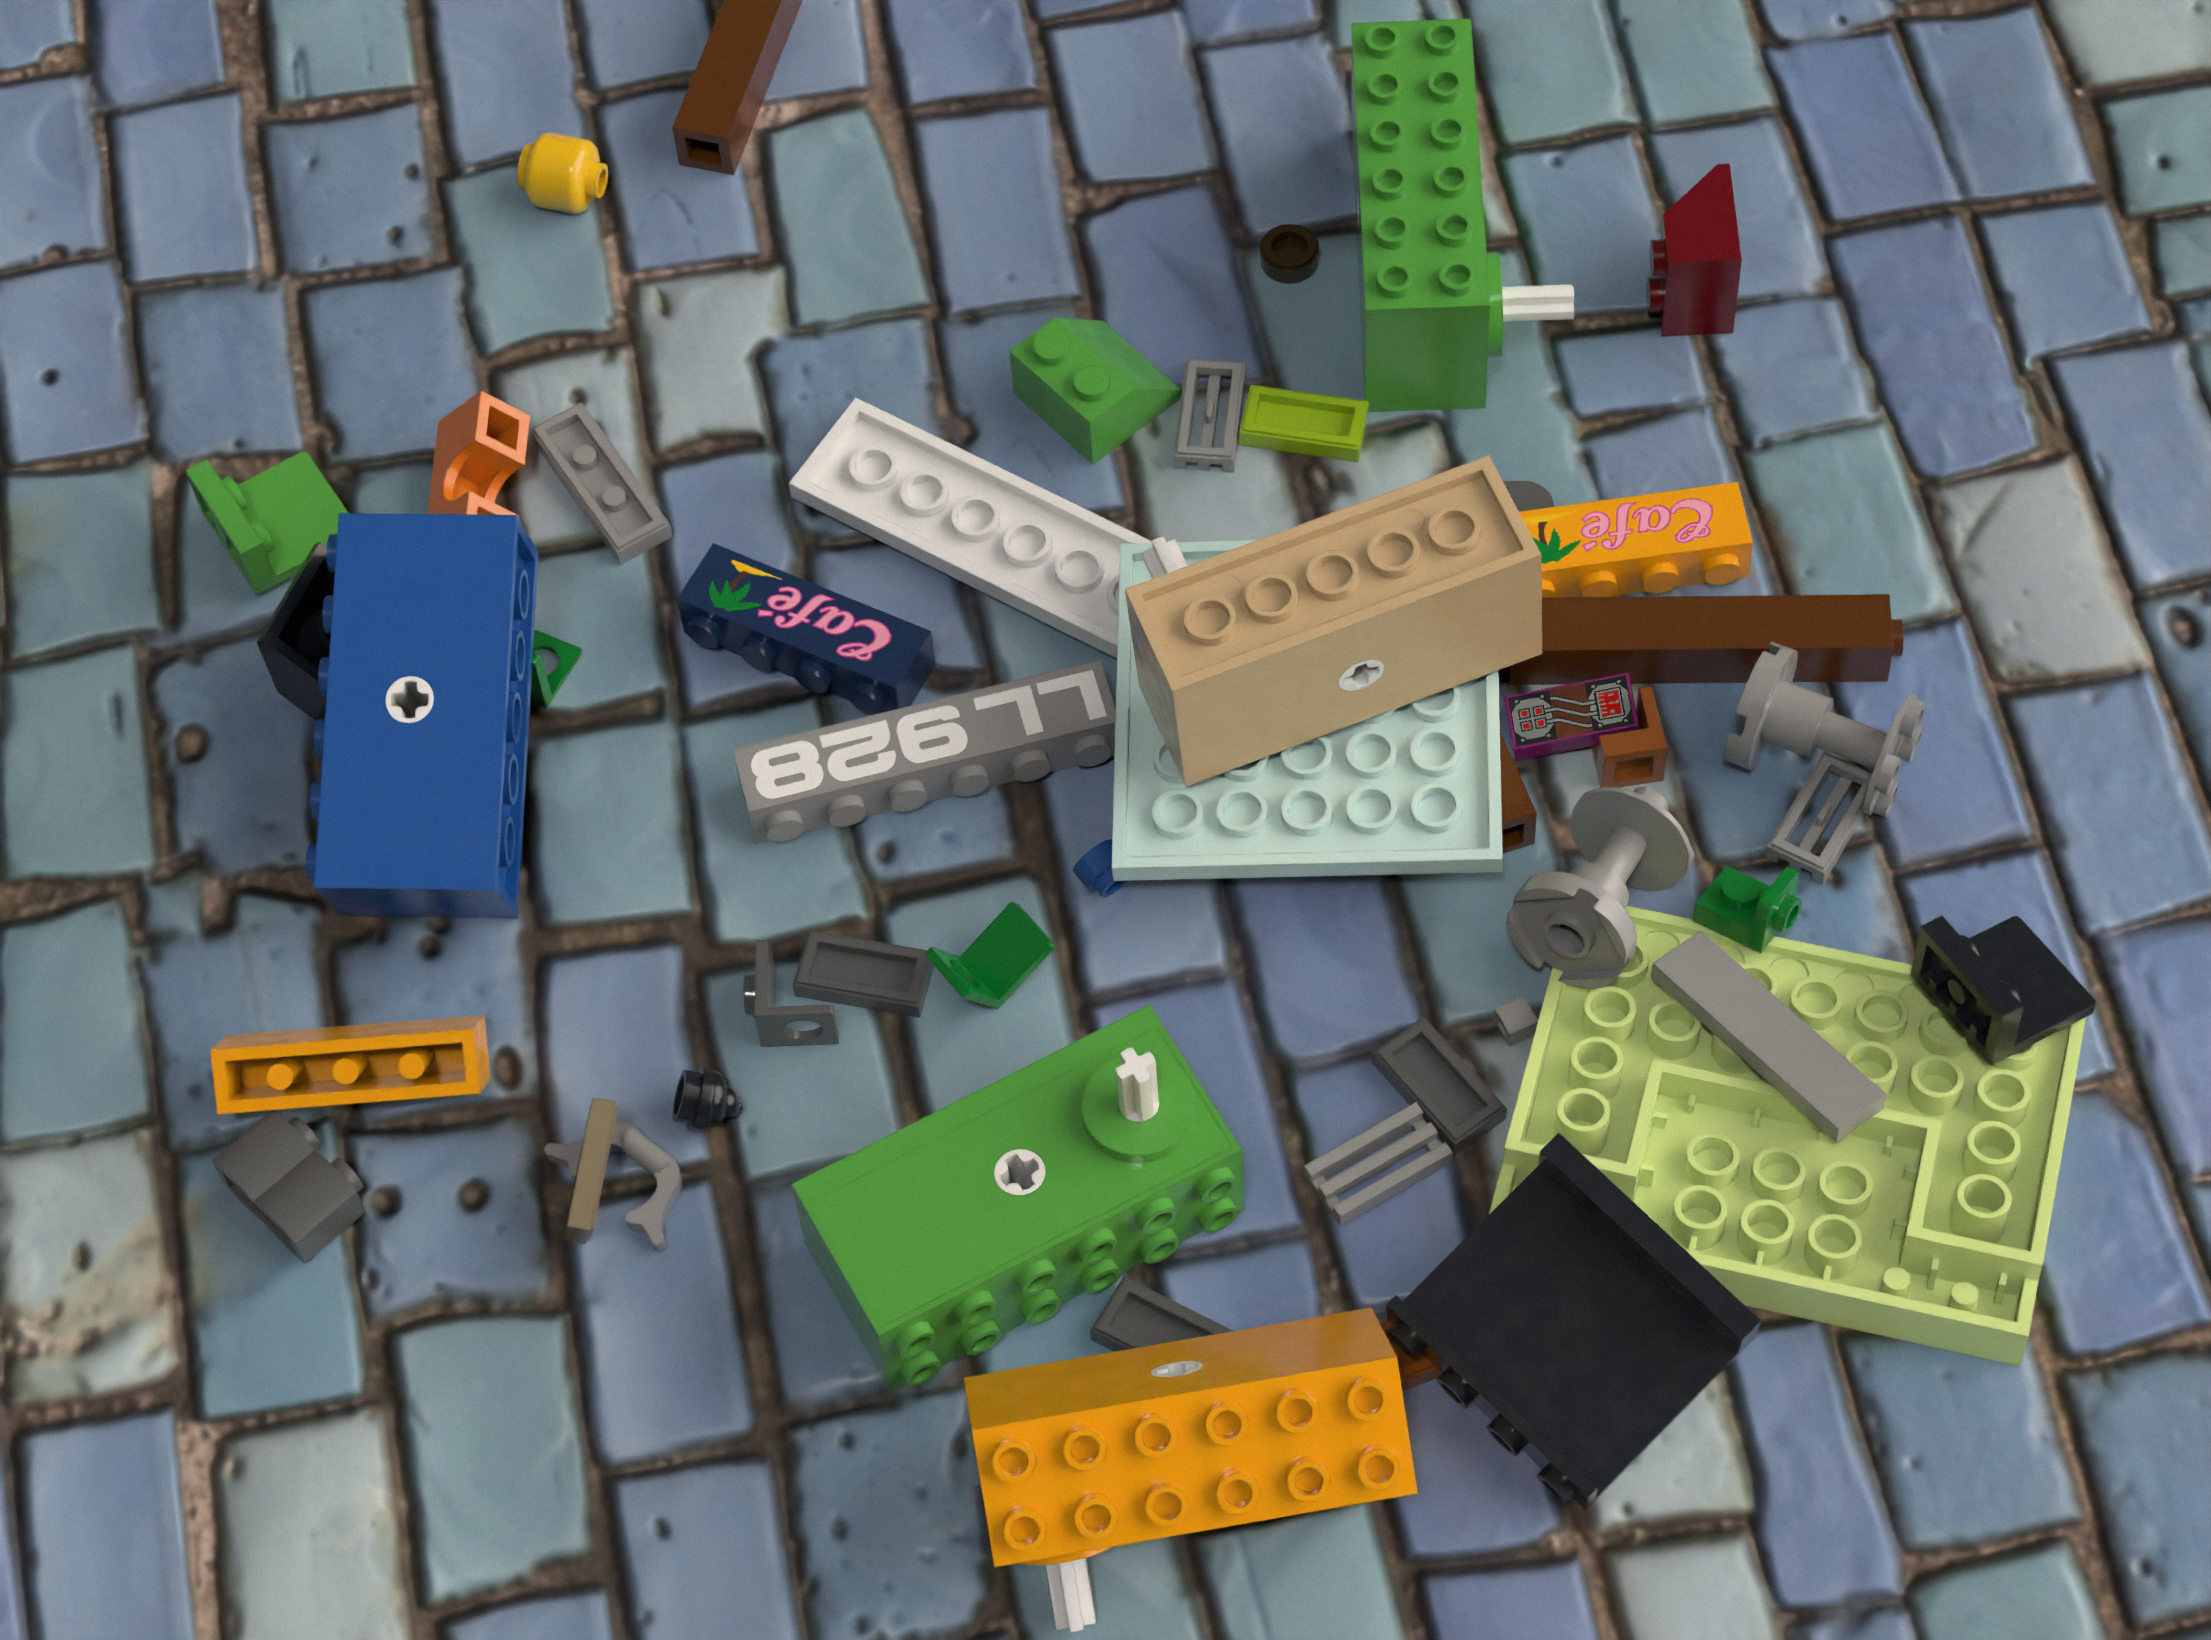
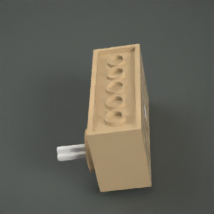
M1489 455L1191 565H1187L1175 539L1166 542L1164 536L1152 540V548L1146 549L1141 553L1152 579L1125 589L1139 687L1185 787L1542 654L1541 553Z

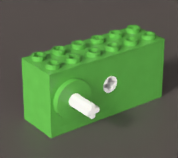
M1471 19L1352 23L1351 131L1364 400L1369 401V412L1486 408L1488 357L1502 356L1503 322L1574 319V287L1572 285L1502 287L1499 252L1486 253Z
M1150 1004L791 1184L805 1245L890 1393L904 1385L913 1387L929 1381L938 1374L943 1365L964 1354L973 1356L989 1350L999 1342L1003 1334L1024 1323L1034 1325L1049 1319L1060 1309L1063 1303L1084 1292L1095 1294L1104 1291L1119 1279L1121 1273L1143 1262L1151 1264L1164 1260L1177 1250L1181 1242L1203 1231L1206 1233L1220 1231L1230 1225L1237 1218L1238 1214L1245 1210L1242 1149Z

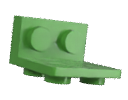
M305 451L238 485L230 475L220 479L208 459L186 470L201 513L255 595L297 574L313 546L321 542L327 547L329 535L337 534L339 513H348L310 455Z

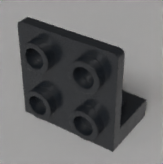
M1943 916L1920 926L1910 975L1990 1066L2094 1012L2096 1000L2018 916H2013L1971 938L1959 935Z

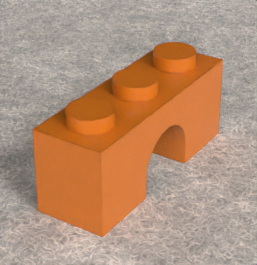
M480 391L438 421L427 514L517 515L495 504V499L508 477L525 465L530 415Z

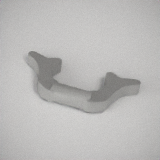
M615 1123L609 1152L618 1151L626 1153L657 1181V1188L652 1197L642 1206L628 1211L625 1215V1220L631 1230L646 1232L654 1249L657 1252H663L667 1248L664 1234L665 1221L681 1191L682 1173L674 1157H670L641 1133L636 1126L628 1123ZM582 1140L570 1144H547L544 1151L548 1160L568 1167L573 1181L575 1180Z

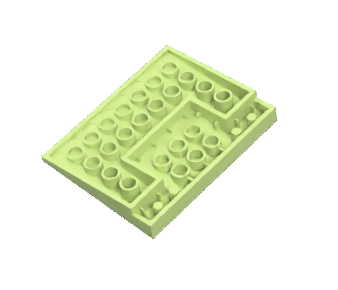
M1626 906L1625 910L1629 914L1637 933L1635 955L1611 985L1595 989L1570 986L1558 981L1563 971L1552 967L1505 1142L1502 1167L1489 1214L1539 1165L1540 1150L1560 1133L1745 1306L2021 1366L2029 1337L2038 1281L2044 1261L2086 1017L1990 1066L1910 975L1911 964L1776 936L1763 952L1759 953L1693 922V919L1632 906ZM1699 931H1702L1887 1094L1884 1109L1836 1143L1651 978L1653 963Z

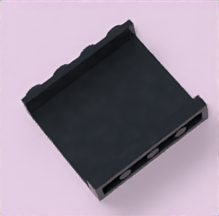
M1560 1133L1540 1150L1539 1165L1403 1301L1395 1295L1386 1304L1387 1321L1392 1325L1387 1330V1333L1393 1342L1415 1361L1423 1354L1442 1372L1436 1380L1455 1402L1463 1408H1467L1473 1402L1492 1420L1486 1428L1505 1450L1514 1456H1517L1523 1450L1542 1468L1537 1474V1478L1555 1498L1565 1505L1574 1499L1585 1510L1609 1488L1757 1336L1761 1320Z

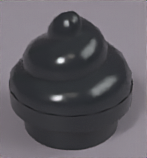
M700 1067L698 1072L682 1071L674 1097L673 1121L687 1124L688 1131L702 1133L708 1127H719L725 1118H733L741 1113L743 1109L742 1104L738 1101L735 1091L731 1087L726 1086V1082L720 1072L707 1067Z

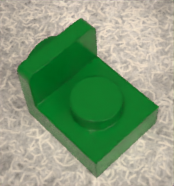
M1726 866L1696 901L1692 921L1762 953L1778 932L1784 935L1787 934L1797 920L1802 905V900L1795 897L1800 873L1786 867L1774 883L1769 886Z

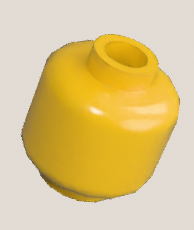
M548 132L538 136L533 144H526L521 152L517 169L518 186L525 190L528 200L536 207L579 214L588 208L594 197L601 198L607 186L608 167L605 163H600L598 149L588 139Z

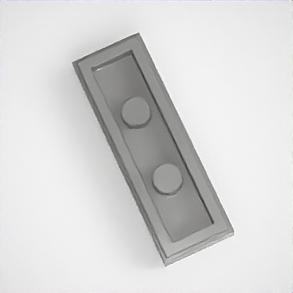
M582 402L529 429L532 441L620 565L673 537L671 526Z

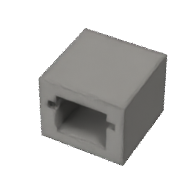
M1524 996L1501 1005L1494 1010V1022L1509 1047L1534 1036L1538 1019Z

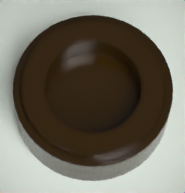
M1284 224L1271 229L1264 235L1260 244V263L1263 271L1271 279L1286 284L1299 283L1310 278L1319 265V242L1317 237L1306 227L1296 224Z

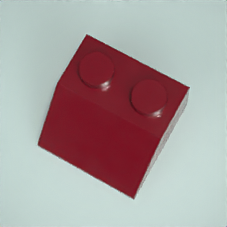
M1730 163L1717 164L1669 208L1662 217L1661 239L1650 241V269L1652 277H1647L1646 283L1648 313H1659L1661 337L1733 333L1742 257Z

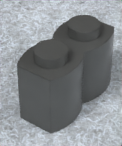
M272 1110L216 1156L212 1162L222 1182L235 1197L261 1220L292 1254L305 1264L366 1212L358 1195V1192L364 1186L355 1172L341 1158L337 1157L330 1163L317 1152L322 1147L321 1142L304 1121L296 1116L288 1122L278 1112Z

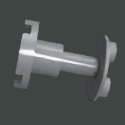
M1771 642L1769 644V653L1766 651L1762 652L1740 698L1735 714L1741 716L1740 725L1744 729L1742 736L1729 732L1725 748V760L1751 770L1757 765L1769 743L1807 758H1811L1816 749L1820 748L1874 769L1866 792L1863 813L1869 816L1875 813L1887 817L1900 786V782L1896 781L1901 761L1911 762L1921 741L1924 727L1920 723L1924 715L1926 703L1918 700L1917 695L1909 694L1898 710L1888 733L1831 712L1833 698L1792 683L1798 661V652Z
M1602 787L1585 792L1572 810L1570 828L1577 847L1589 862L1574 866L1570 873L1548 871L1535 874L1525 882L1514 897L1513 906L1507 913L1506 920L1507 930L1514 945L1523 957L1536 968L1540 969L1543 963L1547 962L1552 967L1563 971L1558 981L1570 986L1586 989L1602 988L1611 985L1632 960L1637 943L1635 926L1625 910L1629 902V892L1626 885L1648 891L1670 888L1687 873L1694 862L1695 854L1690 846L1688 837L1678 821L1668 812L1666 799L1659 792L1649 787H1638L1634 791L1618 787Z

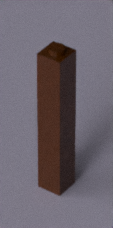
M723 0L672 127L679 165L735 175L803 0Z
M1889 594L1542 598V654L1509 666L1510 685L1571 684L1629 672L1631 684L1747 683L1762 652L1766 651L1769 653V644L1775 642L1798 652L1793 682L1888 681L1892 657H1902L1904 641L1902 619H1891Z

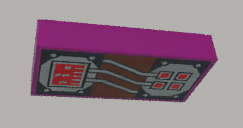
M1629 672L1504 697L1516 761L1598 745L1600 735L1640 729Z

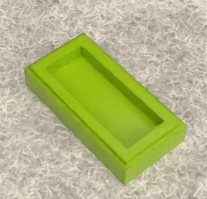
M1250 384L1239 430V445L1359 462L1369 416V401Z

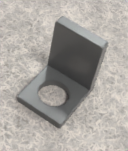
M756 940L755 975L744 976L743 992L745 1013L754 1014L761 1047L838 1044L839 1032L833 1005L775 1007L776 968L770 941ZM795 1021H811L819 1024L820 1027L814 1030L800 1031L791 1029L786 1025Z

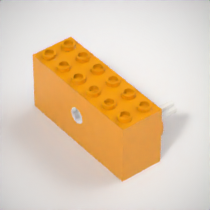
M1372 1308L964 1377L994 1567L1016 1563L1023 1565H1045L1056 1630L1069 1628L1070 1632L1084 1630L1083 1626L1096 1624L1086 1558L1104 1552L1111 1547L1418 1494L1397 1355Z

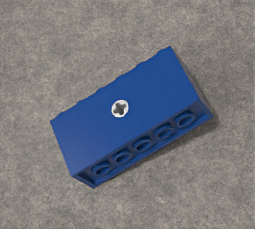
M339 513L337 534H330L328 537L327 565L330 572H335L333 595H326L323 602V627L325 633L331 634L329 657L321 658L318 671L320 693L327 696L325 719H317L314 731L315 753L317 757H322L321 781H314L310 791V811L312 819L318 820L317 844H309L307 848L306 876L309 883H314V889L341 916L518 919L532 679L531 662L534 643L539 552L517 515Z

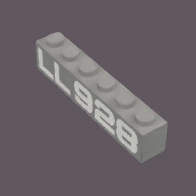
M1097 660L732 749L755 845L768 841H789L797 838L804 832L833 825L837 827L851 826L860 822L863 818L894 810L900 812L912 811L927 802L955 795L962 797L973 796L981 793L988 787L1017 780L1024 782L1034 781L1044 777L1049 772L1078 765L1085 767L1099 765L1109 758L1115 757L1116 707L1102 662Z

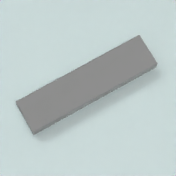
M1699 931L1653 963L1651 978L1836 1143L1884 1109L1887 1094L1702 931Z

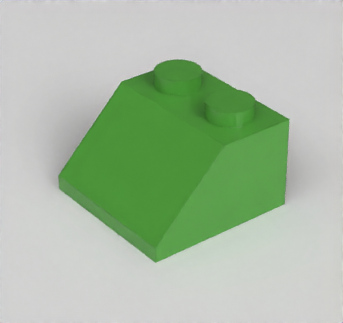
M1054 317L1009 351L1014 395L1093 465L1181 399L1182 389L1103 320Z

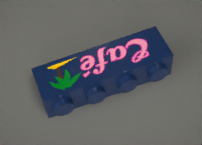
M714 543L677 598L684 633L697 644L710 649L719 647L739 655L748 664L759 670L769 671L773 669L795 678L803 687L816 693L827 691L850 701L857 709L869 715L911 706L936 666L930 630Z

